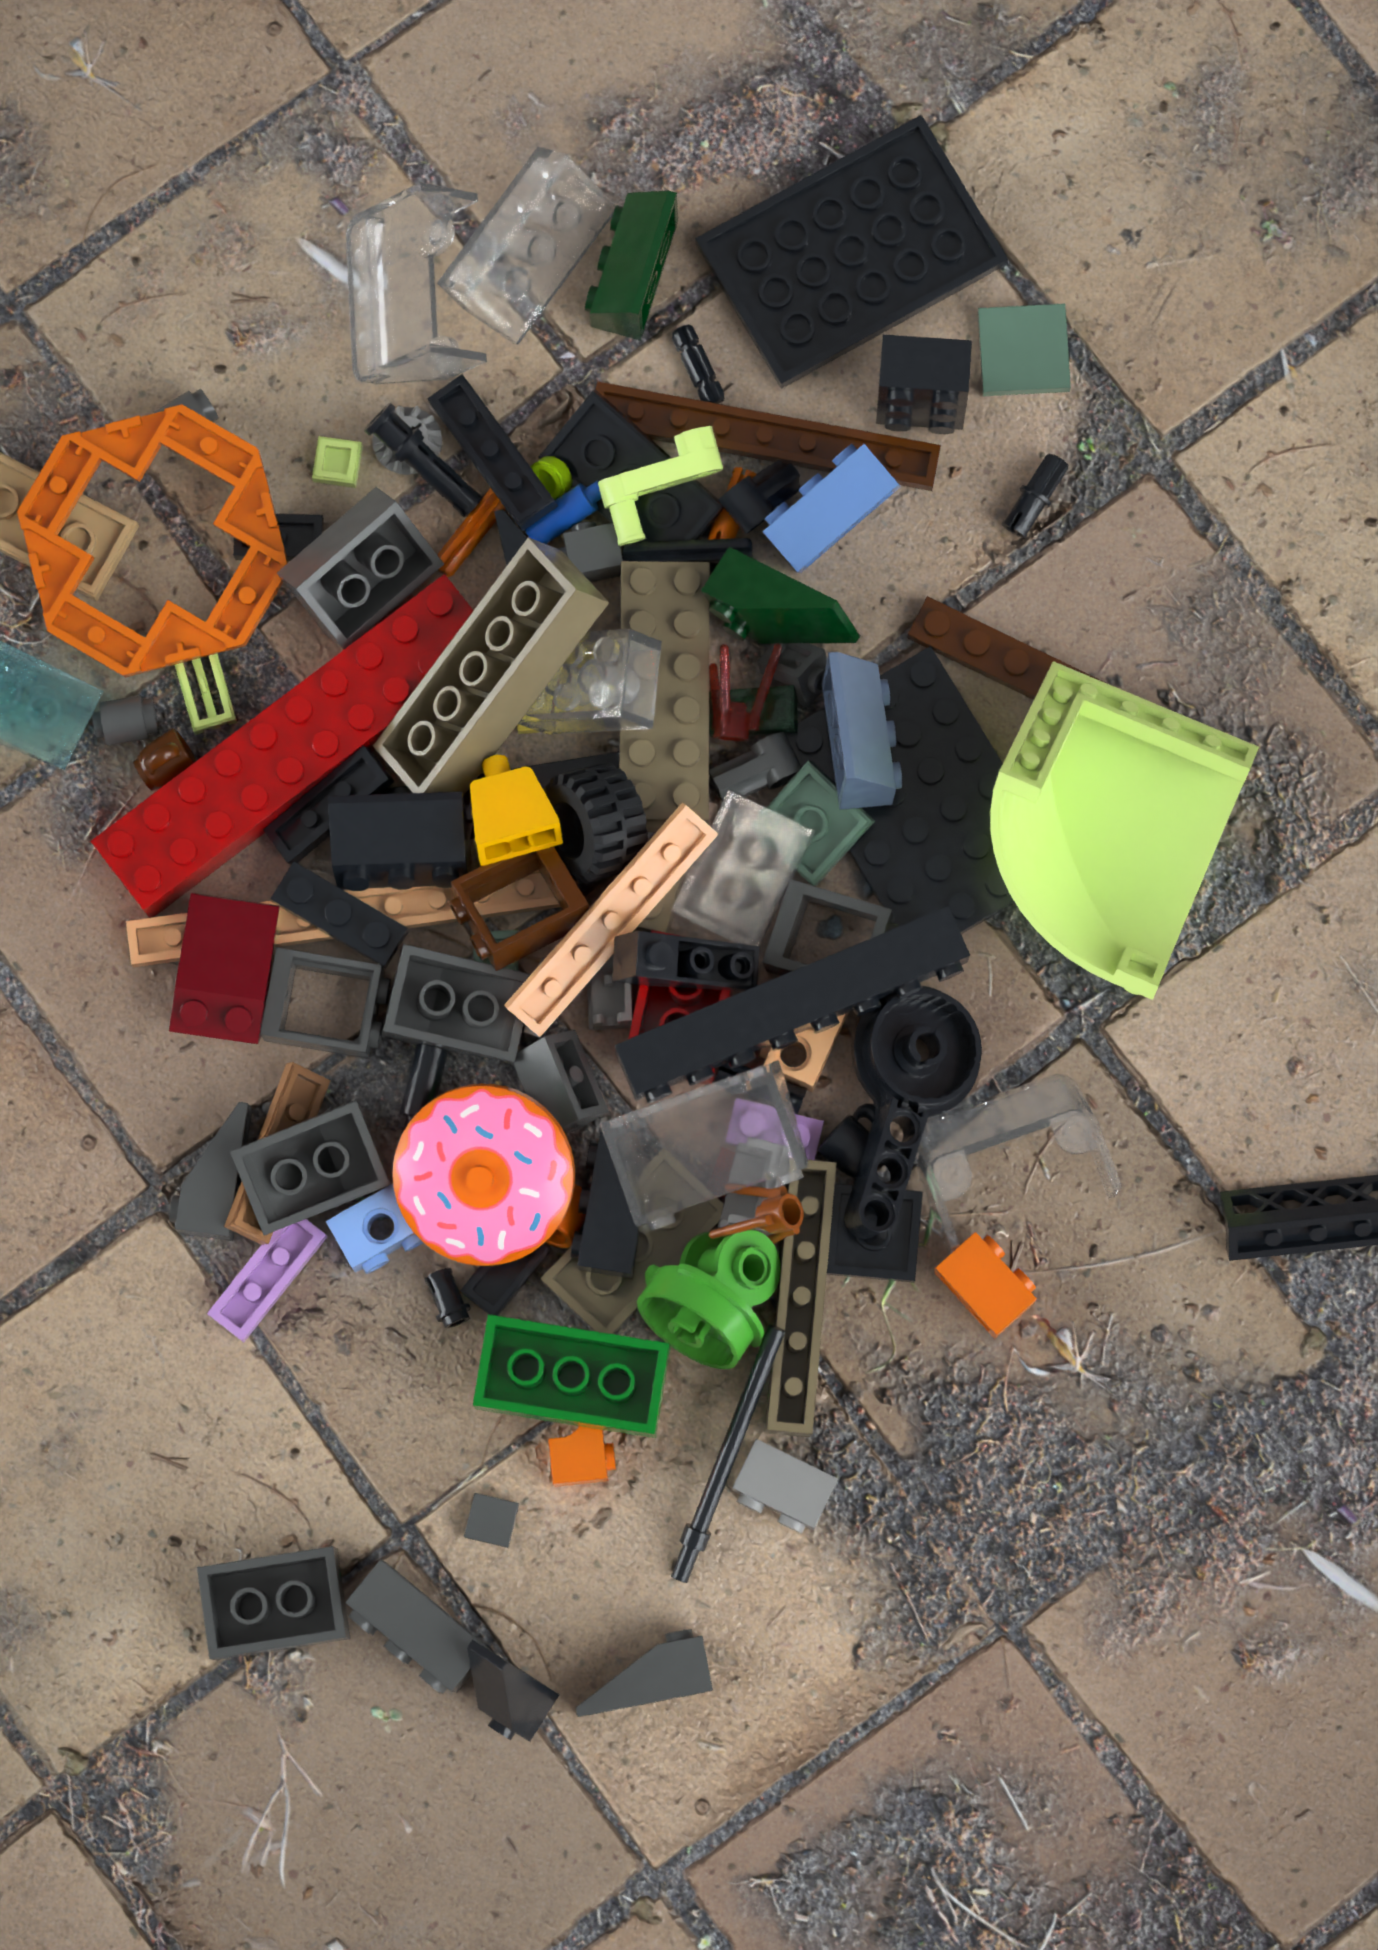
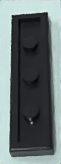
M463 374L427 398L522 532L558 507L553 497Z

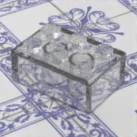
M632 629L588 631L518 724L545 734L653 729L662 641Z
M728 790L711 825V828L718 835L693 863L671 912L735 943L761 946L784 898L790 879H793L816 830L737 792Z

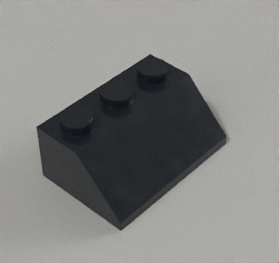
M462 792L328 796L332 869L336 885L340 889L364 891L368 888L391 887L397 890H406L419 886L452 888L451 881L471 872L472 839H470L471 834Z

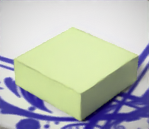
M318 436L312 473L313 482L356 488L363 448L362 442Z

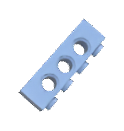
M393 1183L326 1221L355 1273L361 1269H364L366 1274L371 1273L390 1261L387 1255L400 1247H403L405 1252L423 1244L411 1230L399 1209ZM383 1217L391 1219L394 1222V1231L389 1238L376 1240L371 1237L370 1228L375 1220Z

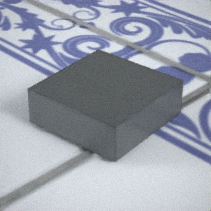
M474 1493L464 1538L509 1548L519 1503Z

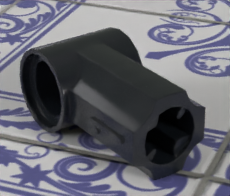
M777 460L761 470L753 478L747 476L722 495L718 501L746 535L763 523L765 518L778 506L799 492L798 490L801 488L799 485L800 474L791 463L786 464Z

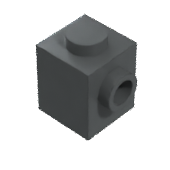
M583 522L572 526L571 532L563 533L565 547L557 549L561 550L590 582L621 576V561H623L620 546H618V538L613 523L597 526L596 522Z

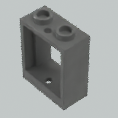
M790 879L762 963L767 972L779 976L807 965L791 960L790 956L809 902L875 921L871 938L895 929L899 925L894 924L895 917L892 909Z
M276 947L260 1035L266 1042L369 1059L371 1048L378 1049L380 1046L383 1022L377 1021L379 1005H387L391 979L385 978V970L379 964ZM296 969L369 981L358 1042L285 1030Z

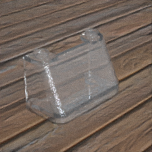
M779 1060L600 1123L635 1226L648 1223L651 1231L675 1223L674 1213L745 1187L776 1179L777 1185L782 1186L804 1178L801 1169L809 1166Z

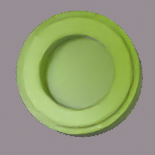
M545 456L530 466L554 500L571 489V473L560 459L553 456Z

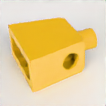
M493 755L482 762L485 778L477 779L470 783L474 834L480 865L485 866L563 844L558 816L532 768L524 766L511 770L508 758L505 755Z

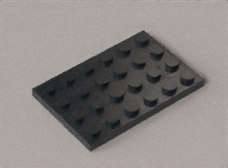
M922 115L695 238L696 246L781 389L1008 265V257Z
M930 646L880 675V680L887 679L889 684L890 705L884 706L886 721L893 720L895 725L896 747H890L892 762H899L901 766L902 788L896 789L892 805L862 808L875 822L848 852L880 905L892 909L895 917L894 924L902 926L949 906L960 933L963 934L1015 903L1000 874L993 851L990 830L993 790L1003 763ZM824 707L783 732H785L801 767L807 761H813L835 782Z

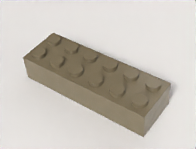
M528 537L373 747L412 793L462 792L464 796L470 788V783L476 780L483 771L482 762L496 754L609 602L561 550Z
M621 561L619 768L625 772L627 779L632 781L637 794L640 796L647 820V832H657L682 802L707 824L709 822V601L701 592L709 579V562Z

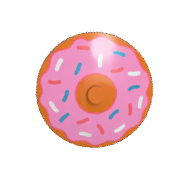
M471 1084L457 1087L427 1103L413 1117L402 1133L393 1163V1186L396 1200L411 1230L423 1243L440 1255L463 1264L475 1266L509 1263L532 1253L544 1244L564 1219L572 1200L575 1185V1165L571 1146L555 1117L537 1100L527 1094L496 1084Z

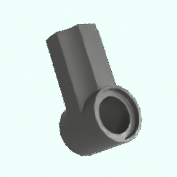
M785 732L770 735L751 746L749 752L709 770V776L725 807L766 787L770 790L786 785L802 767Z

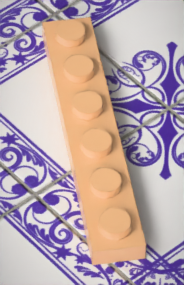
M682 802L504 1006L541 1037L614 954L615 936L632 933L717 837L718 833Z

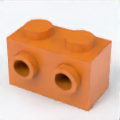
M974 1232L935 1268L934 1274L986 1331L996 1339L1035 1303L1037 1298L1032 1292L1036 1289V1286L1019 1268L1014 1272L1008 1268L1001 1260L1006 1255L1005 1252L989 1235L982 1239Z

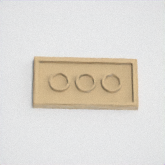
M0 452V552L31 567L17 510L40 472ZM83 494L58 536L95 558L76 591L98 601L139 525L136 521Z

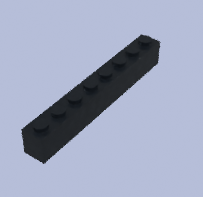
M949 906L618 1043L615 1045V1054L635 1101L645 1097L647 1103H652L672 1094L671 1086L687 1080L689 1086L713 1077L714 1072L712 1069L729 1062L731 1068H736L756 1058L754 1052L769 1045H771L773 1051L785 1048L798 1041L796 1034L813 1028L815 1034L828 1030L840 1023L837 1017L854 1010L856 1016L871 1012L881 1006L879 999L895 993L897 998L901 999L912 995L922 989L920 982L934 976L938 977L939 982L957 976L964 971L962 965L968 962L970 953Z

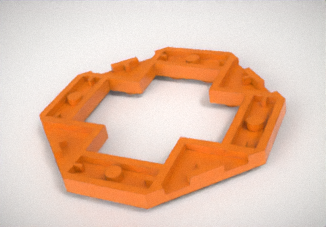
M183 404L164 409L165 411L150 415L135 416L105 424L104 427L61 436L17 510L29 553L28 558L36 589H38L44 612L43 617L47 632L125 678L246 646L283 584L277 572L288 563L259 449ZM163 445L234 486L213 525L250 548L206 622L167 600L146 637H143L73 596L95 558L58 536L102 461L140 482Z

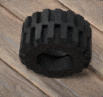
M601 763L552 777L550 783L546 784L544 792L558 816L563 844L554 846L574 881L586 884L620 874L644 847L646 842H648L647 820L640 796L637 794L632 781L627 779L625 772L620 768L617 769L614 764Z

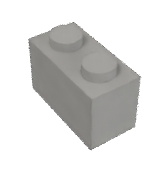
M756 1439L732 1487V1491L740 1494L736 1501L739 1504L760 1514L765 1506L781 1514L777 1521L778 1523L802 1534L805 1527L814 1531L838 1482V1478Z

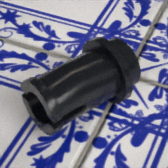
M451 1268L438 1270L424 1278L439 1312L436 1319L438 1322H443L446 1329L468 1321L470 1319L468 1311L471 1309L469 1303L464 1304Z

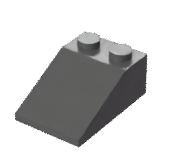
M403 944L381 1037L413 1045H429L445 1051L514 1063L524 1023L504 1005L531 974L507 968L495 971L494 967L490 964Z
M357 1100L230 1151L264 1236L390 1185L389 1178Z

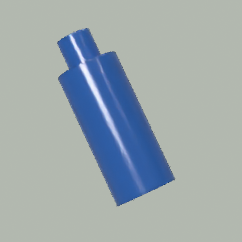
M597 480L587 488L580 483L557 498L555 502L558 507L525 530L529 538L548 544L572 526L597 511L598 506L596 502L602 499L598 486L599 481Z

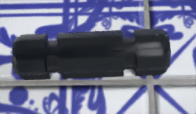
M688 324L677 328L672 332V340L677 351H682V362L694 387L699 388L697 394L700 400L717 404L721 403L725 399V393L719 381H715L716 374L701 344L698 345L699 338L694 327Z

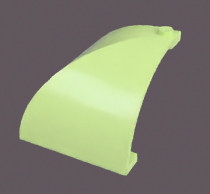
M1053 661L998 773L990 810V830L994 855L1004 883L1022 914L1040 935L1069 960L1090 973L1123 987L1129 993L1142 995L1153 1000L1259 747Z

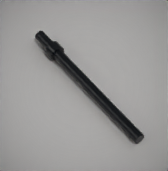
M768 1325L691 1523H686L681 1535L680 1542L683 1545L671 1577L678 1581L688 1582L699 1552L705 1551L710 1539L711 1532L708 1531L786 1332L775 1325Z

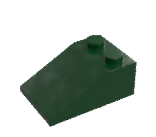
M731 547L727 549L701 590L711 604L710 612L724 622L722 628L728 634L741 641L749 637L761 644L856 643L860 638L858 631L837 600Z

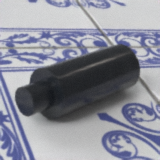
M417 1044L399 1113L406 1117L402 1132H404L413 1117L427 1103L437 1097L448 1056L447 1051L429 1045Z

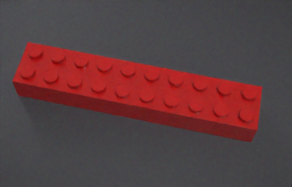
M443 574L92 839L91 843L149 918L155 917L265 833L263 829L364 745L373 752L375 750L373 747L375 742L474 610L448 577Z

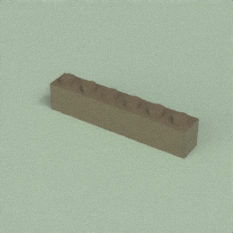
M791 1158L787 1175V1194L795 1195L801 1202L803 1221L799 1227V1234L787 1236L781 1241V1273L777 1286L774 1325L784 1329L786 1332L769 1374L764 1433L808 1438L813 1434L836 1162Z

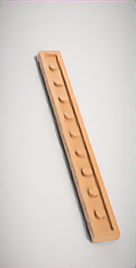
M539 870L474 902L482 918L560 907ZM419 886L406 890H397L391 887L368 888L364 891L344 890L408 929L458 922L449 905V901L454 899L452 888ZM272 901L258 902L276 905ZM280 907L274 948L334 939ZM187 913L126 921L130 960L133 968L180 960Z

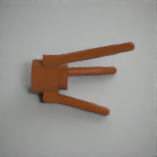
M728 1184L725 1187L728 1193L767 1199H764L757 1207L755 1218L711 1230L709 1237L716 1239L760 1227L762 1230L771 1233L767 1237L775 1244L787 1236L799 1234V1227L803 1221L802 1204L795 1195L787 1194L785 1186L764 1188Z

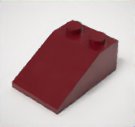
M191 893L174 990L169 1032L259 1044L268 994L279 905Z

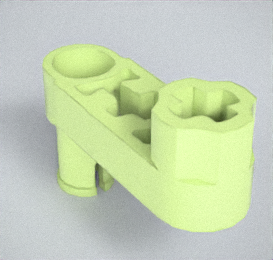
M712 426L691 429L674 436L678 457L624 472L598 482L604 508L609 509L618 538V546L646 539L635 505V501L638 500L639 496L703 478L723 470Z

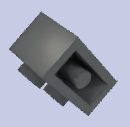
M576 1030L545 1036L516 1054L514 1066L525 1093L537 1100L555 1117L565 1134L574 1132L609 1112Z

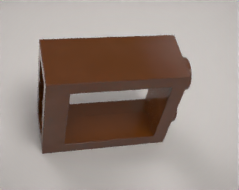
M554 846L481 866L451 881L454 899L449 901L451 910L460 925L468 923L474 933L470 936L474 950L481 960L488 958L495 971L563 938L589 909L588 902ZM539 870L562 911L497 943L475 907L474 902Z

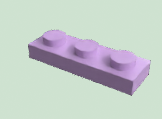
M307 1219L274 1231L269 1244L261 1245L207 1314L244 1343L328 1236Z

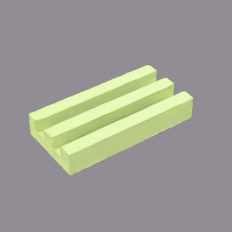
M218 653L210 655L209 660L225 712L223 714L217 715L201 658L192 660L208 715L206 719L200 720L184 662L175 664L195 735L204 733L203 730L211 728L214 730L221 728L220 725L228 723L231 725L238 723Z

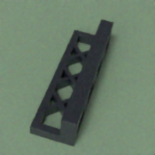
M1378 1175L1221 1191L1220 1203L1226 1224V1250L1229 1261L1378 1245V1199L1369 1196L1372 1191H1378ZM1340 1195L1347 1200L1344 1203L1331 1204L1324 1199L1327 1196ZM1296 1200L1302 1203L1299 1208L1292 1209L1284 1208L1279 1204L1282 1201ZM1251 1205L1258 1209L1254 1213L1235 1215L1233 1206Z

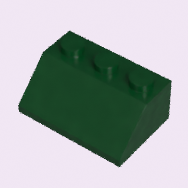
M665 190L627 193L624 206L616 205L610 224V230L615 232L611 247L603 246L597 270L603 273L598 287L591 285L585 303V311L590 312L591 327L641 341L678 224L676 192Z

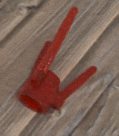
M726 644L720 646V681L717 665L715 663L709 665L714 739L748 741L749 730L759 731L760 714L782 651L781 644L774 645L751 713L746 712L747 704L730 702L729 648Z

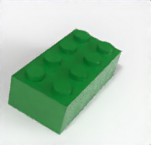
M488 1314L473 1407L481 1411L656 1438L670 1344Z

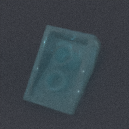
M0 641V744L65 771L104 691Z

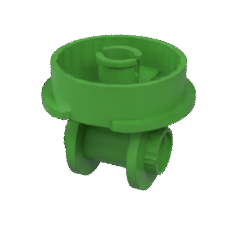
M748 1230L716 1239H711L709 1232L700 1233L693 1237L685 1246L679 1266L665 1265L658 1267L651 1265L647 1268L645 1272L647 1286L637 1299L638 1311L653 1332L681 1354L712 1368L731 1369L737 1365L749 1345L759 1347L764 1338L763 1326L751 1308L768 1300L777 1288L781 1273L778 1251L766 1235L756 1230Z

